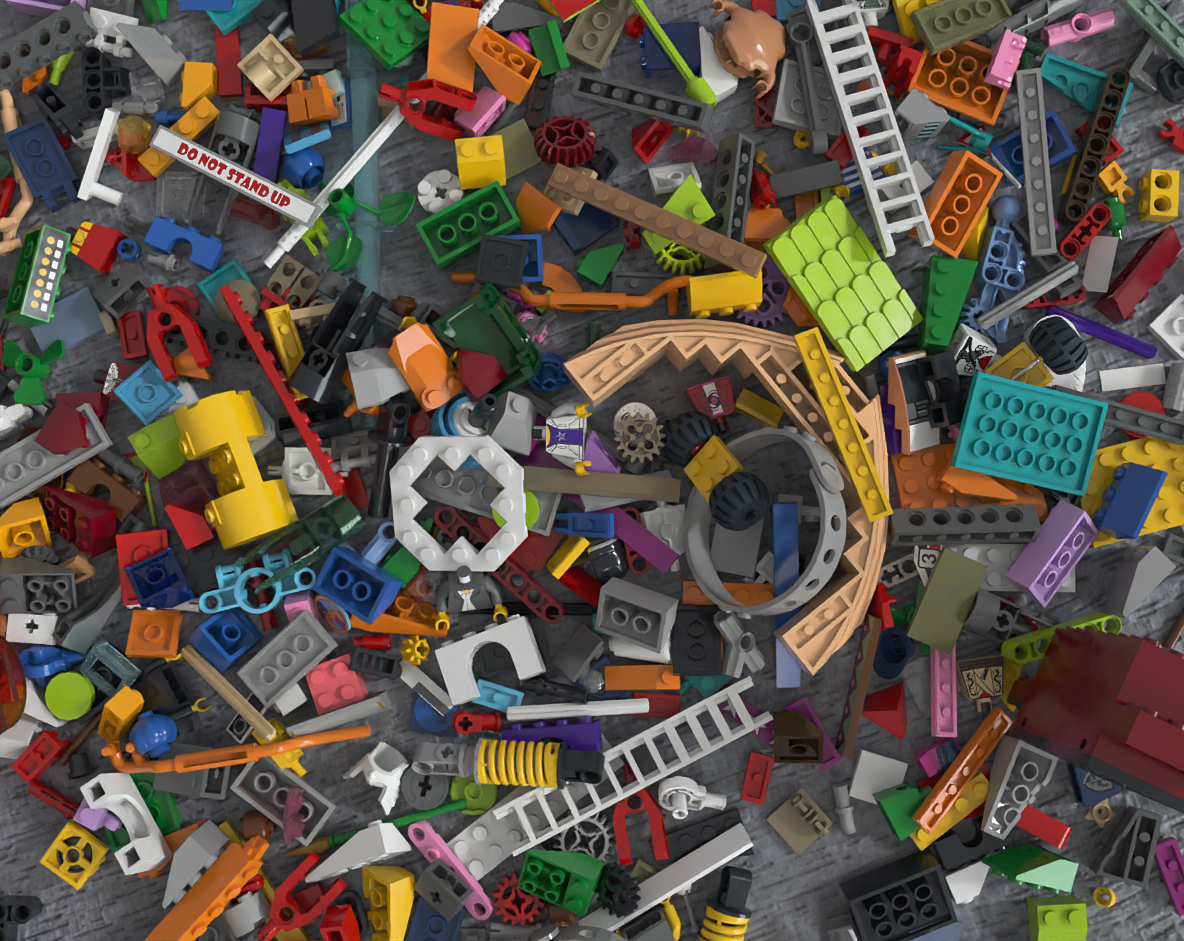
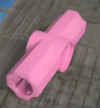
M1105 8L1089 14L1079 13L1072 19L1043 27L1040 38L1042 45L1050 48L1067 42L1075 43L1083 37L1112 29L1115 26V15L1113 10Z

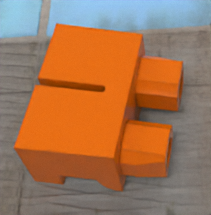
M321 75L312 76L310 78L312 89H308L307 81L296 80L291 82L292 94L286 95L290 124L307 126L319 123L320 121L324 122L340 118L338 108L334 107L332 99L335 91L328 88L326 77Z

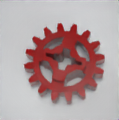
M513 871L512 878L505 874L503 877L504 883L501 881L497 882L496 886L499 890H494L493 896L498 899L493 901V906H499L496 914H504L503 922L511 919L512 926H515L516 921H520L521 925L525 926L526 919L532 923L534 922L533 914L538 916L541 914L539 907H543L545 901L517 888L520 876L517 875L516 871ZM511 885L510 893L503 895L506 888ZM516 891L520 898H523L521 906L518 899L515 898ZM535 901L531 909L526 912V906Z

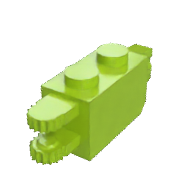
M286 179L277 183V185L312 202L305 190L295 189ZM282 215L286 222L290 220L292 225L294 224V220ZM321 215L315 221L312 228L308 229L300 238L308 246L314 257L319 255L317 247L313 244L314 240L320 238L322 245L327 250L330 246L325 236L330 230Z

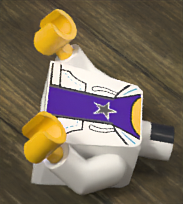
M589 401L581 404L564 403L554 409L551 415L547 417L546 426H533V440H546V452L551 453L552 457L564 465L574 469L575 473L579 476L589 475V472L585 471L584 466H591L590 461L581 460L584 459L587 441V417L592 415V413H588L585 410V407L590 405Z

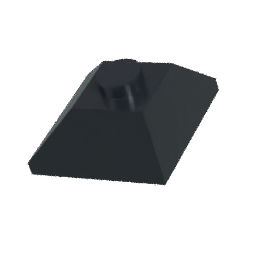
M263 0L251 12L258 25L268 34L271 33L291 55L297 49L291 0Z

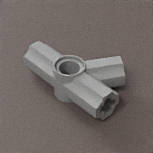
M722 610L718 611L713 617V623L724 637L723 640L726 647L722 662V673L740 679L743 666L750 673L761 670L765 665V658L755 645L754 635L746 632L733 611L732 613Z

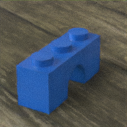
M157 216L154 217L144 240L149 247L170 255L176 245L189 243L192 245V254L189 258L192 265L211 273L217 270L225 251L220 239L212 235L207 237L199 235L197 229L188 225L185 228L176 225L177 221L167 216H163L162 219Z

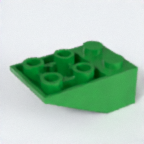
M1028 843L982 859V863L991 867V872L1001 876L1008 875L1007 880L1022 885L1024 881L1033 888L1041 889L1044 886L1046 890L1058 894L1060 890L1071 892L1079 864L1044 847Z
M528 849L517 888L584 917L593 900L604 862L583 853Z

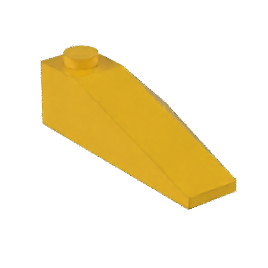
M400 866L362 867L364 898L368 897L371 909L367 912L368 920L372 921L375 933L371 936L372 941H403L414 900L415 879L414 874Z

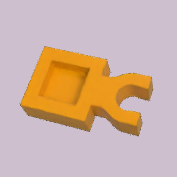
M1115 160L1109 162L1100 170L1097 182L1106 194L1113 193V198L1119 197V202L1122 203L1126 201L1122 193L1126 197L1135 194L1131 187L1125 185L1124 181L1128 178Z

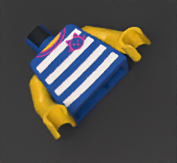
M867 147L863 148L866 159L879 156L873 151H869ZM852 159L845 169L841 170L843 184L830 187L833 194L841 200H849V197L864 192L854 159ZM895 163L870 169L873 181L886 178V175L890 177L898 174Z

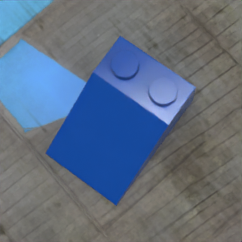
M1054 109L1045 114L1050 169L1078 154ZM1019 129L991 145L990 150L1010 174L1021 183L1024 181ZM1003 173V175H1004L1006 181L1008 182L1009 186H1010V187L1014 186V184H1013V183L1006 177V175Z

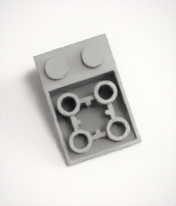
M211 820L205 822L191 834L174 853L162 904L164 909L171 902L177 904L227 849L224 845L230 838Z

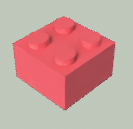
M352 653L318 664L305 675L318 715L369 697L362 673L348 670Z

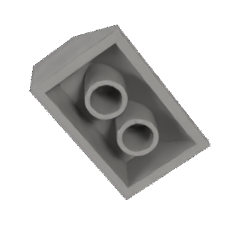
M612 577L600 589L595 630L660 654L675 622L678 599Z

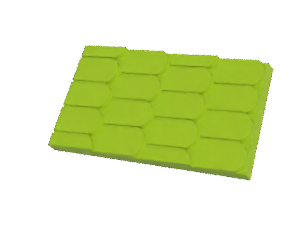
M836 195L827 197L763 244V247L837 351L845 358V362L852 371L858 372L865 364H868L897 341L898 338L902 337L923 320L905 289L900 287L887 264L881 260L862 228L857 226L842 200L838 199Z

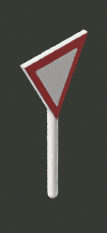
M984 124L982 126H975V128L986 132ZM967 132L956 142L972 148L973 145H970L969 141L973 134ZM988 146L984 154L987 156L991 154L995 165L1000 170L1003 169L1006 177L1018 189L1021 188V184L991 153L990 146Z

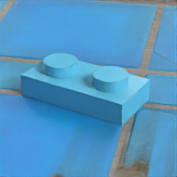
M479 678L477 687L481 697L472 700V702L507 713L508 707L521 705L525 692Z

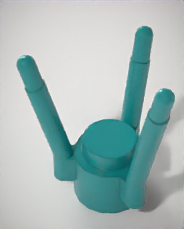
M950 116V122L973 134L969 141V144L973 146L970 148L937 145L936 148L947 151L968 150L974 155H978L979 151L985 153L993 135Z

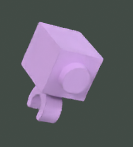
M85 797L73 818L74 821L93 831L103 826L115 831L117 828H121L123 824L120 818L109 809H90Z

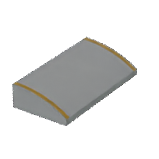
M387 691L322 715H315L298 721L287 727L286 730L292 738L333 730L393 708Z

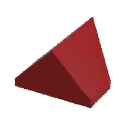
M904 681L867 696L861 713L862 716L901 740L905 736L907 727Z

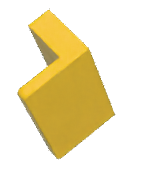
M745 388L742 389L734 404L736 412L764 427L777 428L784 412L781 407Z

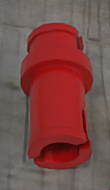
M363 634V637L353 638V645L370 650L391 649L390 634L378 636Z

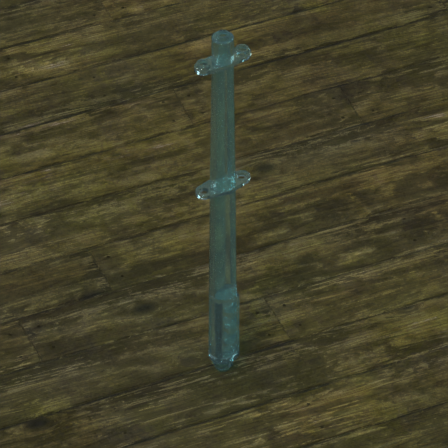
M345 0L346 11L362 0ZM346 30L348 78L351 79L354 155L378 127L377 59ZM379 148L354 176V197L376 210H380ZM355 205V222L347 223L351 232H356V238H360L363 243L362 253L357 260V281L366 286L364 296L368 297L372 291L381 295L380 232L399 230V225L388 226L380 222V215ZM343 223L333 224L334 231L347 232ZM375 319L360 350L381 348V321ZM349 390L337 391V396H340V400H354ZM400 392L393 397L401 399L403 394ZM359 411V423L364 424V428L377 427L378 417Z

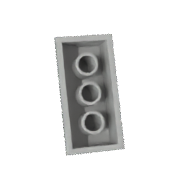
M271 756L261 757L256 762H249L230 787L232 791L306 847L314 840L337 807L289 769L281 770Z

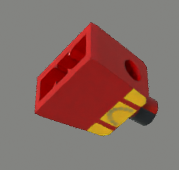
M85 221L82 222L79 229L69 226L65 230L66 233L71 234L70 241L72 242V247L70 251L96 270L108 276L119 255L117 245L127 237L115 229Z

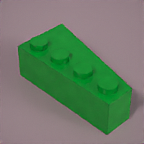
M932 255L924 265L920 315L923 320L919 322L917 351L925 350L927 354L943 352L948 347L978 261Z

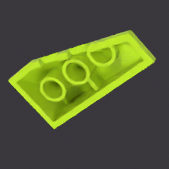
M172 414L147 425L128 437L139 458L160 480L181 468L186 462V455H183L179 448V438L181 436Z

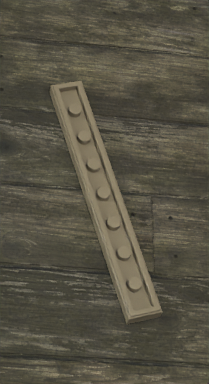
M521 466L524 469L523 490L679 503L681 479L586 471L589 472V475L579 476L575 473V470ZM489 473L488 487L505 488Z

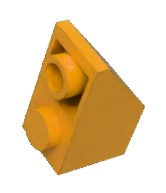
M185 62L184 70L181 71L183 92H180L179 102L182 108L188 112L204 96L210 101L218 94L217 68L213 63Z

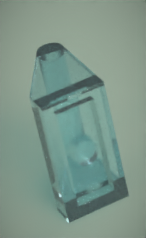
M107 641L96 643L91 648L79 670L110 698H113L126 685L130 687L142 672ZM97 659L122 679L117 689L91 668Z

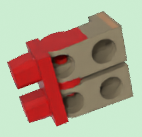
M286 254L268 281L266 288L264 287L261 291L264 297L258 307L264 311L275 308L277 305L283 306L287 304L290 310L307 308L319 294L316 288L322 278Z

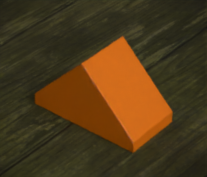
M189 348L174 357L173 363L178 376L214 382V376L208 367L200 369L197 366Z

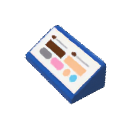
M342 79L345 93L333 98L334 107L338 108L340 118L329 120L330 130L353 128L351 92L348 79Z

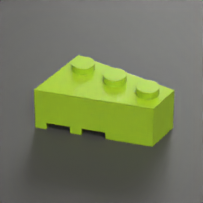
M691 174L684 179L662 207L664 210L699 225L715 216ZM645 229L640 234L652 255L673 243Z

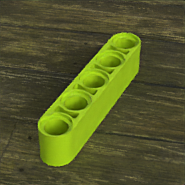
M1097 612L1054 625V627H1047L1010 638L1002 644L1001 653L1008 660L1019 664H1026L1044 657L1056 628L1066 629L1067 626L1075 629L1076 627L1083 629L1085 627V630L1090 629L1095 632L1100 630L1105 633L1109 631L1118 635L1121 632L1122 623L1117 616ZM1107 620V626L1104 629V622ZM1041 640V646L1037 649V643ZM1016 647H1019V653L1015 656L1014 651Z

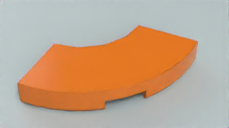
M544 262L542 287L551 289L553 292H582L578 282L569 272L557 265ZM562 310V312L585 314V310Z

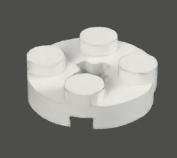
M446 169L427 174L418 184L419 202L423 209L431 215L458 202L464 197V190H460L459 178ZM437 190L447 191L444 199L435 197Z

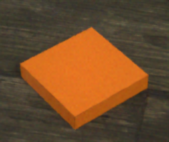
M133 610L125 655L128 658H176L183 612L181 610Z

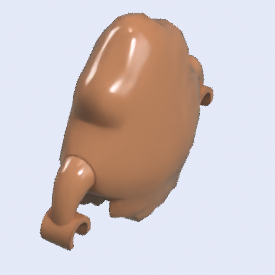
M713 0L707 6V8L713 7L716 10L712 15L713 18H716L723 10L728 14L724 20L723 28H719L716 31L715 44L713 45L714 52L726 72L739 78L748 76L753 79H763L751 87V90L754 88L759 90L760 94L756 96V99H759L773 87L776 78V65L786 55V29L779 21L769 16L763 10L759 9L753 12L739 7L733 1Z

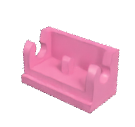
M1008 29L1005 30L998 40L984 82L1006 90L1010 88L1013 75L1026 45L1027 39L1025 37L1015 34Z

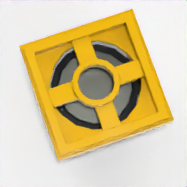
M70 820L39 862L72 887L79 890L87 879L100 868L99 865L106 860L104 855L110 847L101 842L96 834L85 830L76 822ZM58 851H59V859H60V862H61L62 865H60L59 860H58V858H57Z

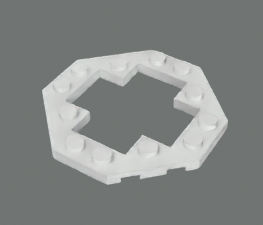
M489 435L421 436L389 471L395 538L430 571H456L460 566H468L471 571L494 572L528 536L525 522L526 499L523 490L524 469ZM437 455L454 471L471 455L505 487L490 506L507 523L480 552L463 536L446 551L413 519L428 502L411 485Z

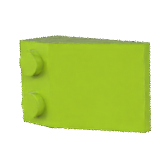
M1076 896L1027 898L1030 941H1086L1088 929L1086 903Z

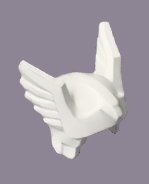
M380 741L376 748L356 762V765L351 766L349 771L343 774L342 777L344 779L354 778L363 771L366 782L369 785L383 788L378 801L383 808L384 814L389 815L391 807H394L395 801L399 797L400 777L409 766V762L396 749Z

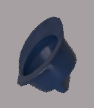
M897 626L882 631L878 640L872 667L877 675L884 679L898 677L908 659L915 652L913 638L908 637L905 633L906 631Z

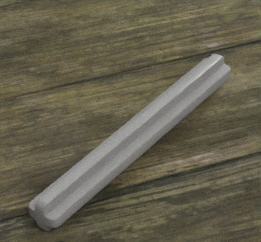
M1070 261L978 317V326L982 330L989 328L1077 274L1078 265L1074 261Z

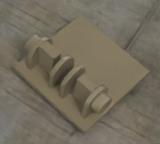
M802 787L766 818L797 855H800L820 835L823 837L828 835L830 832L828 828L833 824Z

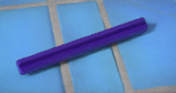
M1051 305L1046 310L1045 317L1050 315L1062 316L1068 319L1078 331L1148 359L1154 358L1156 355L1157 347L1054 305Z

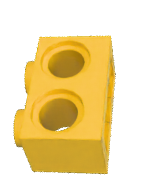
M1151 169L1142 175L1138 184V188L1141 191L1137 207L1138 213H1140V221L1167 223L1178 217L1179 171ZM1155 181L1159 183L1160 188L1155 185ZM1154 203L1158 205L1159 211L1155 209Z

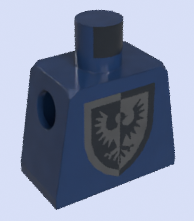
M1065 761L1077 804L1085 808L1120 793V786Z

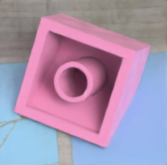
M484 86L481 90L476 89L473 92L477 97L473 110L466 111L458 108L454 114V123L465 129L464 135L467 138L481 137L505 110L506 97L487 86Z

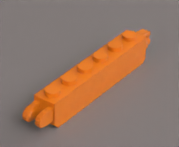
M258 835L251 838L244 845L231 843L144 941H194L198 936L202 935L211 921L223 912L224 907L229 901L240 893L241 888L246 882L257 874L258 869L264 864L260 858L269 847L268 841Z

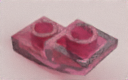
M294 786L289 790L284 807L283 832L285 842L288 844L292 843L296 838H300L305 824L302 823L304 815L296 812H299L305 798L301 796L304 789L298 786Z

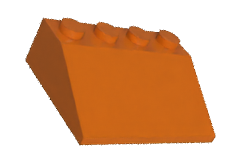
M966 41L930 55L924 44L921 50L923 54L916 74L909 83L907 93H910L915 88L917 91L925 93L932 103L994 126L1008 92L1006 89L984 82L994 50L971 41Z

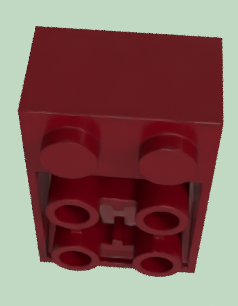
M50 486L46 487V522L49 529L55 531L64 540L70 542L90 558L116 548L115 508L100 498Z

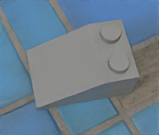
M125 23L115 25L169 88L181 80V71L184 70L185 62H188V60L179 50L177 52L173 51L171 47L174 44L165 33L160 35L155 28Z
M1131 546L1123 552V558L1118 562L1103 613L1126 618L1176 567L1156 546Z

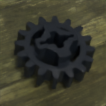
M616 861L603 866L595 892L599 894L597 901L603 902L602 909L608 908L610 916L616 914L617 918L633 913V910L638 908L636 902L640 901L641 897L637 895V892L641 889L635 886L637 878L630 876L632 870L625 871V865L623 863L618 865Z

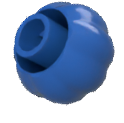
M306 147L292 154L286 153L282 172L285 179L294 188L303 190L315 188L321 184L324 179L326 166L324 159L318 151L311 147Z
M152 711L139 715V721L131 728L129 733V743L132 742L136 747L135 752L142 756L150 754L151 758H155L170 751L169 745L175 742L177 736V727L173 719L164 714H153Z

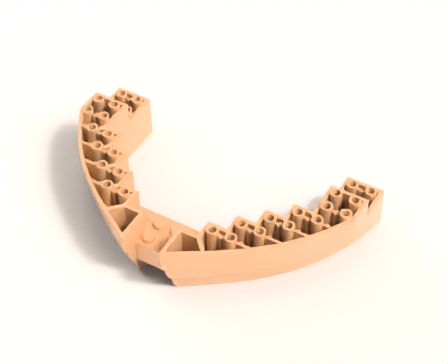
M707 319L655 320L622 326L614 333L608 334L596 341L585 351L563 363L564 373L584 398L590 402L593 409L626 382L631 383L665 355L680 373L697 359L700 360L712 376L731 362L745 380L752 374H755L802 433L806 431L817 437L816 442L822 444L828 450L843 479L844 489L840 492L843 501L848 506L845 509L846 538L838 562V569L842 573L807 601L808 605L773 632L802 670L814 675L827 662L829 657L843 646L852 635L854 629L862 624L876 589L886 549L889 515L870 523L867 522L793 337L727 321ZM827 349L889 501L888 458L880 396L877 394L868 400L839 365L845 358L840 353ZM833 518L831 520V523L834 527H836L835 518Z

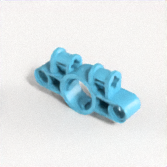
M283 548V551L273 554L264 553V567L245 571L241 560H236L234 564L226 566L216 565L215 572L219 589L204 593L199 599V607L205 613H215L239 606L250 613H264L276 608L283 600L284 595L312 588L319 574L317 570L311 567L294 570L288 548ZM306 571L312 575V582L309 585L304 584L301 580L302 574ZM264 573L273 579L274 582L271 583L276 594L274 600L269 605L265 603L256 607L247 601V589H244V586L249 577L260 576ZM210 596L216 597L218 601L214 609L208 605Z

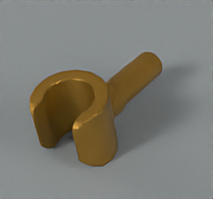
M758 150L754 155L753 165L765 170L769 176L776 175L768 164L765 163L768 154L763 150Z

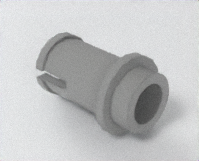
M156 249L149 251L154 254V256L148 254L147 261L149 263L164 267L168 272L176 271L179 268L180 259L175 254L168 255Z

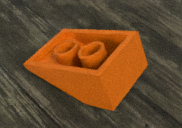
M481 24L468 47V51L495 89L504 95L508 101L519 105L530 88L542 61L484 24Z

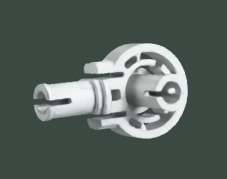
M674 776L672 778H664L659 783V803L663 808L673 811L672 815L676 819L686 818L688 815L687 810L689 809L701 810L704 807L724 810L726 806L725 795L706 792L705 786L697 785L690 778Z

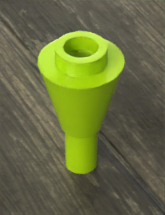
M71 51L68 54L62 55L51 63L50 84L59 85L61 74L66 69L75 52Z

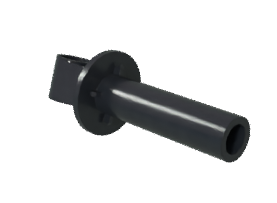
M393 396L389 398L388 402L379 405L376 429L369 430L367 434L368 439L378 444L367 514L374 518L388 517L392 497L389 471L398 461L400 447H407L413 444V437L407 434L411 409L408 404Z

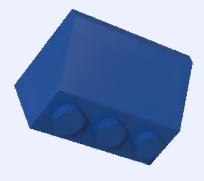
M1132 462L1118 465L1112 474L1114 479L1111 485L1106 488L1102 495L1104 500L1101 507L1096 509L1092 517L1097 530L1116 540L1137 539L1168 473Z
M333 547L312 589L367 624H372L393 603L403 581L347 547Z

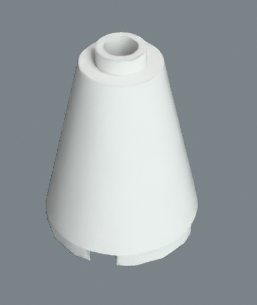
M672 629L660 654L619 638L609 637L610 651H614L615 656L673 664V650H671L673 647Z

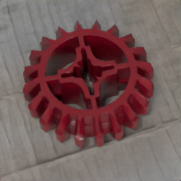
M563 114L562 117L558 118L554 115L553 120L546 119V122L540 123L539 128L536 129L534 139L535 151L537 156L541 158V161L547 162L548 166L559 163L566 167L573 166L576 168L577 164L584 165L586 160H591V156L596 149L595 132L593 127L589 126L588 121H582V117L575 119L573 115L565 117Z

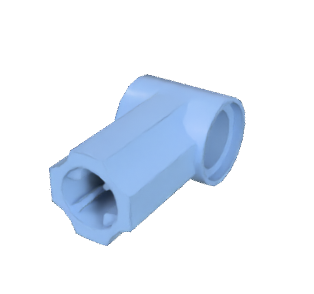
M393 521L383 523L377 534L361 552L365 559L377 566L398 541L395 537L391 539L386 534L389 526L394 527Z

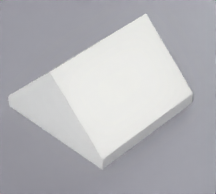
M693 162L648 169L654 204L667 202L689 174L692 175L701 190V181Z
M0 708V757L18 759L41 735L43 721L19 710Z

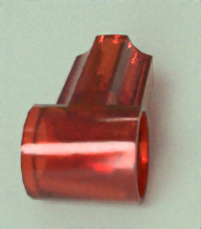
M238 196L233 200L231 216L262 226L269 231L279 227L281 219L276 211ZM271 213V219L269 221L264 222V216L266 214Z

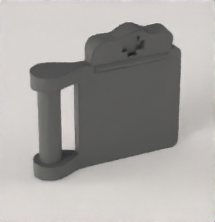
M817 4L819 12H822L820 5ZM843 4L837 5L833 8L843 6ZM801 5L795 11L787 14V24L785 25L787 37H789L790 29L795 23L804 22L811 26L805 8L806 5ZM846 18L837 20L839 29L848 27ZM831 22L823 24L826 33L834 31ZM795 32L793 34V37L798 41L808 39V36L803 32ZM813 34L809 48L812 64L821 62L822 59ZM851 38L844 40L845 45L841 47L838 42L830 44L832 53L856 47V43ZM792 48V51H793V54H794V56H795L796 62H798V61H797L796 50Z

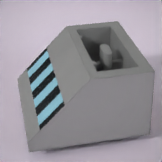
M915 88L894 112L902 140L936 137L951 118L947 115L944 108L936 106L925 93L917 91Z

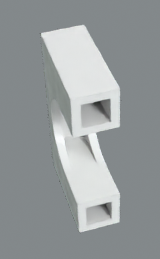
M519 614L513 615L506 619L507 623L499 626L498 623L490 624L484 627V632L476 634V631L467 633L462 636L463 640L444 642L441 644L440 649L435 650L453 706L462 705L481 697L473 675L472 662L476 652L485 644L498 642L508 649L520 680H526L547 672L527 617H520Z
M99 774L80 787L90 809H109L125 825L131 842L114 853L125 875L153 870L173 856L130 774Z

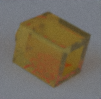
M135 115L127 116V119L118 120L119 148L129 154L144 153L151 147L149 146L151 142V125Z

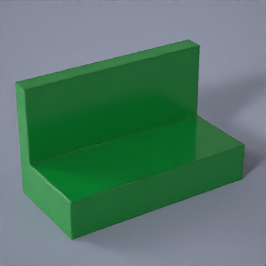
M556 19L546 22L545 25L528 30L536 58L542 61L539 67L542 76L569 68L570 65Z

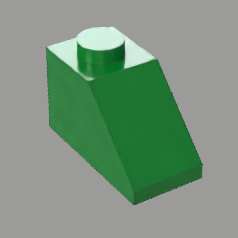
M620 243L589 251L587 256H582L577 263L578 277L602 290L624 253L625 245Z

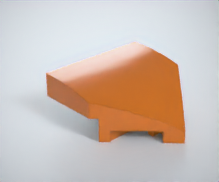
M528 182L524 184L515 201L524 235L545 230L551 231V225L562 210L558 204Z

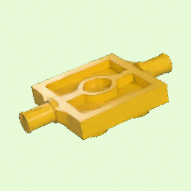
M275 718L268 720L276 729L277 735L272 740L265 741L255 730L251 732L260 745L291 739L286 733L284 724ZM301 749L271 756L281 770L291 768L299 778L307 773L298 762L299 757L304 754Z

